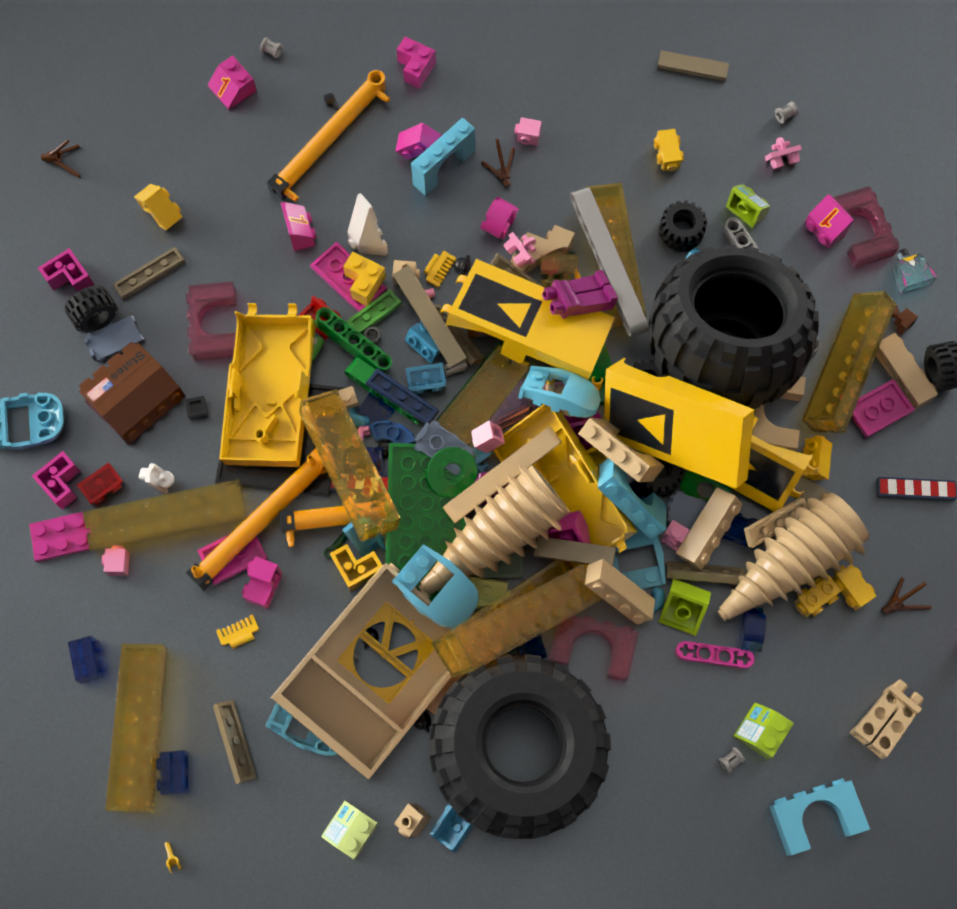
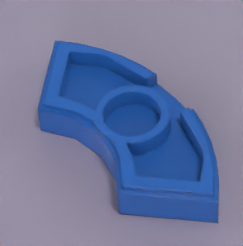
M386 420L368 424L376 442L385 440L394 443H416L414 441L415 435L399 423Z

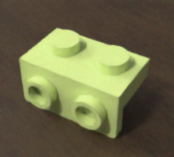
M469 577L478 591L477 609L481 608V606L489 607V610L492 611L505 609L508 581Z

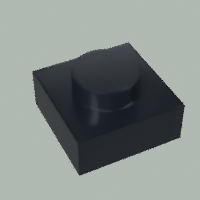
M204 396L185 399L189 419L208 416Z

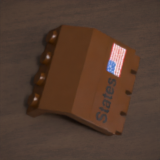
M130 342L121 350L124 353L123 355L117 353L107 361L109 365L107 368L102 365L92 374L93 380L88 377L78 385L81 388L79 393L108 422L127 445L135 441L140 434L150 428L153 423L164 416L186 396L166 370L138 342L136 344Z

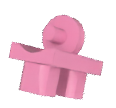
M782 137L777 138L776 144L772 145V149H778V151L769 153V155L765 156V159L770 161L773 169L784 166L782 160L784 156H787L789 165L800 161L799 151L802 150L801 145L786 148L790 146V141H784Z
M513 232L508 236L511 239L503 246L510 255L517 249L520 251V254L513 258L517 266L521 268L527 263L533 265L535 261L527 250L529 249L531 252L536 250L534 247L536 239L534 237L528 238L524 235L522 236L524 241L522 243Z

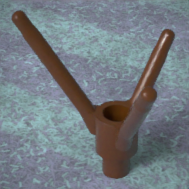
M496 138L501 168L496 170L484 161L481 164L500 178V181H503L504 187H508L511 185L509 180L511 178L510 168L515 148L511 149L508 164L505 167L499 139Z
M66 140L55 150L49 151L47 154H41L42 161L53 162L78 178L81 177L76 171L61 163V155L79 148V144L61 150L69 143V140Z
M901 577L893 596L887 602L888 605L881 608L886 615L897 610L931 609V605L903 604V601L921 590L927 583L923 582L899 598L898 594L905 580L904 577Z

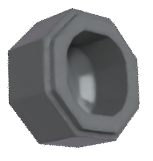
M368 327L364 331V336L373 344L378 345L382 340L381 330L377 327Z

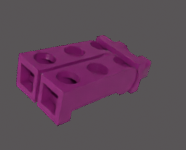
M603 270L596 271L595 275L570 281L562 280L559 282V280H554L551 287L544 288L542 293L544 300L553 301L549 306L552 315L560 314L562 319L568 318V315L574 316L612 310L618 299L611 284L609 285L610 282Z

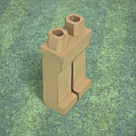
M900 679L883 691V694L873 707L850 731V734L863 745L868 744L867 748L880 759L888 757L916 714L922 710L920 706L924 698L916 692H913L908 698L903 694L908 686Z

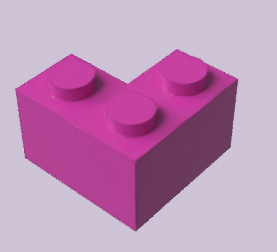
M404 37L396 49L397 61L406 65L403 70L404 82L420 89L436 64V50L408 37Z
M421 123L399 133L395 152L402 155L405 159H412L421 155L442 135L426 124Z
M70 248L38 267L53 291L69 281L77 292L94 285Z
M63 451L32 475L35 481L62 510L77 498L66 483L81 471Z
M255 556L254 560L248 564L247 575L250 581L249 584H245L242 595L246 602L268 609L283 573L278 564Z

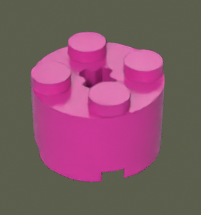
M497 196L485 215L486 221H482L480 229L498 239L504 240L510 225L514 223L519 209Z

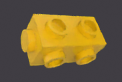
M675 129L657 131V136L654 138V148L658 150L657 162L658 165H661L662 171L671 172L680 169L681 162L684 161L683 151H680L679 148L680 136L676 134Z
M816 435L813 438L805 439L803 453L809 456L810 454L813 455L809 465L813 468L819 466V469L813 475L806 472L803 473L802 476L811 481L829 479L832 443L826 440L824 436Z
M852 564L848 567L842 565L840 567L841 572L834 571L836 575L832 579L842 590L841 593L844 595L848 606L857 611L876 597L875 590L869 583H866L861 571L857 567H854Z
M829 575L828 580L821 577L814 581L816 588L812 587L809 590L804 588L801 590L802 596L796 594L799 598L794 601L795 607L806 618L811 614L815 617L824 610L821 606L826 603L831 605L839 599L837 594L842 590Z

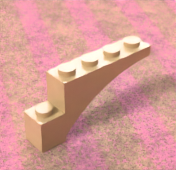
M554 225L552 231H548L545 239L527 232L526 236L528 238L534 237L536 239L534 245L536 250L534 252H531L529 249L527 250L535 263L533 265L527 263L521 268L518 267L513 258L520 254L519 250L517 253L514 252L511 263L528 274L534 268L541 265L542 261L547 257L566 256L573 244L575 233L557 225Z

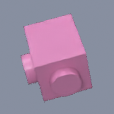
M521 117L520 123H516L514 134L517 135V142L524 145L531 144L537 146L542 121Z
M491 421L471 431L474 447L485 453H489L505 443L501 426Z
M123 546L105 548V554L102 555L103 572L108 576H128L130 553Z

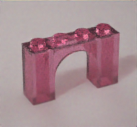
M870 186L833 197L851 217L858 216L866 219L874 229L873 238L853 244L849 248L847 255L854 269L893 257L899 249V242L894 238L891 225L886 221L884 211L879 206L875 192H872Z
M233 281L188 286L189 293H186V301L189 304L187 319L190 321V327H187L188 337L191 338V344H188L189 355H192L195 361L233 358L236 332L209 334L201 329L202 319L210 310L237 306L236 288Z
M568 611L560 613L548 661L552 663L556 661L568 667L573 644L576 639L588 633L598 634L609 643L611 648V659L607 677L626 682L629 677L638 632H635L634 628L623 626L622 628L615 627L614 623L603 621V623L596 622L594 618L588 616L583 618L576 617L575 613Z

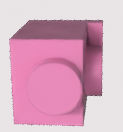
M672 520L660 542L677 552L689 529Z

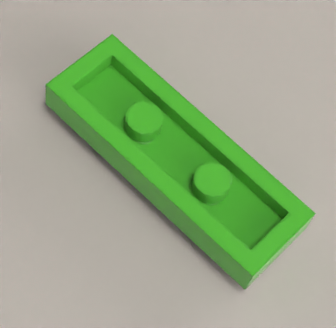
M389 289L346 322L363 334L368 327H373L399 308L402 302Z

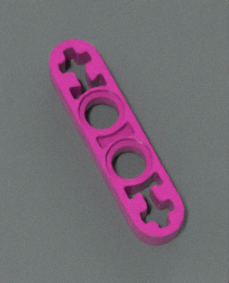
M689 641L680 642L675 649L676 656L683 661L738 669L750 668L755 660L753 653L748 650ZM687 646V650L693 651L694 647H697L695 652L696 658H693L694 653H687L684 656L680 649ZM705 648L709 650L710 657L708 659L701 658L699 655L700 649ZM720 652H728L730 660L728 662L721 661L719 658ZM734 653H737L736 657L741 658L743 657V655H746V658L750 659V661H748L746 664H743L742 660H736L735 663H733Z

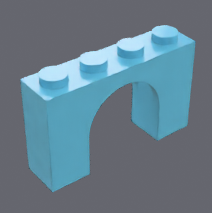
M463 117L411 163L413 186L425 196L438 185V171L443 162L452 153L464 162L476 151L475 128Z
M609 458L603 461L599 466L598 489L650 540L665 531L666 504L654 492L641 501L630 487L627 473Z
M844 778L833 781V786L826 788L825 785L814 787L813 793L806 795V792L802 791L793 794L794 799L788 801L786 797L774 800L775 805L770 806V810L787 856L811 849L803 827L802 817L806 807L815 801L824 802L834 809L845 837L870 830L852 780L845 782Z

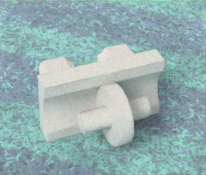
M150 463L149 468H141L139 479L145 481L161 493L167 494V488L174 483V475L156 464Z

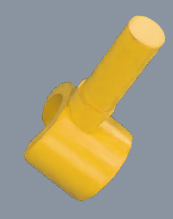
M166 842L165 848L168 854L166 865L170 873H172L171 868L173 865H177L179 870H181V864L178 858L174 857L170 842Z

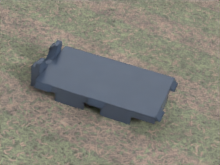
M128 316L86 335L87 338H85L84 342L93 360L97 359L101 362L105 358L113 357L118 352L121 353V350L130 342L136 344L143 341V335L139 333L134 323L136 322L134 316Z
M435 420L430 424L426 422L414 439L416 442L414 449L418 452H423L430 458L441 449L447 447L463 448L472 456L475 453L457 435L451 434L445 428L439 426L440 423ZM449 464L445 467L454 475H460V467L457 464Z
M678 490L675 495H670L666 507V516H668L666 521L670 524L674 520L690 531L707 502L705 499L700 497L697 499Z

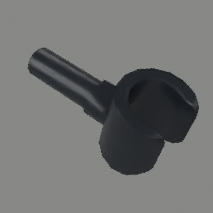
M333 93L323 95L326 105L332 104L337 111L340 109Z

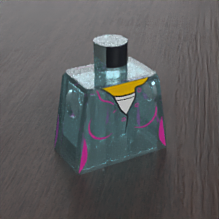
M907 248L896 253L899 260L896 261L892 270L900 295L932 285L937 275L922 254L910 256Z

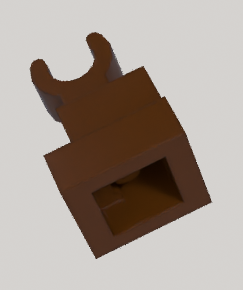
M891 302L890 307L893 311L885 308L883 312L886 316L895 318L894 324L898 326L896 331L903 335L915 324L918 316L908 308H905L900 313L897 304Z

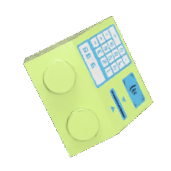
M344 801L321 837L356 860L379 823Z

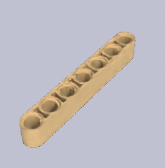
M549 426L448 502L443 509L452 521L457 523L463 516H466L475 509L474 505L479 506L486 501L485 495L491 497L498 492L496 484L502 488L509 483L507 474L516 478L521 474L519 465L528 469L562 443L561 439Z

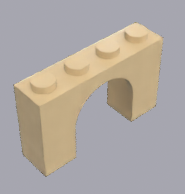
M800 377L797 383L790 390L788 389L781 399L800 402L804 396L806 377ZM762 404L759 408H753L754 416L758 418V421L752 429V435L770 445L796 452L800 430L773 425L766 418L764 405Z
M588 419L578 433L636 481L653 482L664 468L663 464L650 454H641L624 444L616 437L620 430L606 419Z

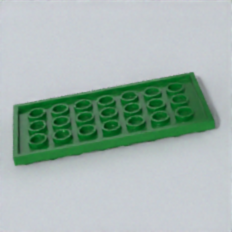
M389 443L385 563L388 565L392 563L401 571L423 544L443 556L448 548L445 541L453 543L457 537L454 528L462 531L466 523L464 517L457 523H454L443 509L455 497H444L431 488L427 479V468L431 458L423 452H418L414 449L416 444ZM446 468L444 469V476L447 480L452 481L459 477ZM438 560L433 564V566L428 570V572L415 586L417 590L421 591L419 588V586L421 585V581L426 577V575L431 571V569H433ZM442 589L431 594L429 600L433 601Z

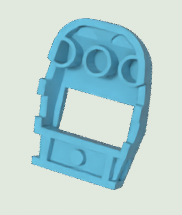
M531 366L518 396L520 399L523 397L531 399L533 404L541 406V404L550 406L551 411L559 413V410L568 411L569 415L576 417H591L595 415L601 401L596 387L585 378L561 368ZM553 379L563 381L565 387L562 394L543 390L547 381L552 382Z
M21 393L13 398L6 397L0 399V449L23 450L52 442L60 435L64 425V412L60 400L55 395L49 393H37V395ZM28 407L30 441L9 442L7 409Z
M633 523L638 532L625 540L627 545L625 550L653 545L658 566L624 572L622 574L642 590L665 586L664 553L658 536L650 540ZM615 554L613 567L620 572L617 556Z
M424 544L392 581L420 614L425 615L441 627L455 628L462 625L474 612L478 604V591L462 570L453 562ZM438 560L454 575L427 606L411 591Z
M278 703L275 704L265 725L267 728L303 750L325 756L337 754L310 730L305 740L286 732L293 716Z

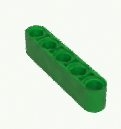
M323 307L317 311L315 323L320 331L353 357L362 359L373 368H378L385 374L389 373L392 365V359L389 355L331 309ZM320 317H326L328 320L323 321ZM339 328L343 332L339 333L336 332L334 329ZM349 340H355L357 344H352ZM365 351H368V352H370L372 355H371V356H367V355L364 354V352H365ZM379 363H384L387 367H380Z
M355 357L344 371L345 375L379 399L382 398L384 403L413 423L419 424L420 421L366 385L367 380L376 369L362 359Z

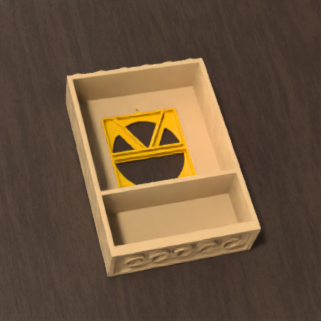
M385 563L377 570L270 697L367 779H370L479 643L475 639L477 637L476 634L469 629L464 630L461 626L455 628L441 627L425 615L420 614L403 596V592L397 585L392 583L400 571L392 563L389 565ZM414 587L411 591L427 606L432 602L429 600L431 598L430 595L421 589L419 591ZM385 622L382 643L380 644L366 630L376 623ZM398 622L406 626L414 635L415 641L388 651L393 623ZM359 637L405 675L406 678L394 686L385 688L371 686L362 680L356 672L353 661L354 649ZM417 650V660L412 670L397 658V656Z

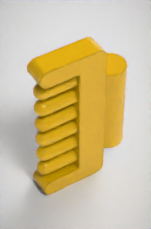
M443 251L440 256L434 254L423 271L428 275L426 282L436 288H440V283L445 279L444 276L451 269V265L456 261V257L446 251Z
M250 615L249 618H245V621L242 619L240 622H236V626L235 624H232L231 627L227 626L228 633L226 628H222V631L218 629L216 632L222 646L230 644L231 648L234 649L254 640L253 633L259 631V627L255 617Z

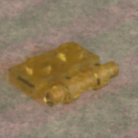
M578 254L540 255V274H548V279L541 280L543 287H551L554 280H559V282L562 280H574L571 279V273H578ZM554 274H564V279H554Z

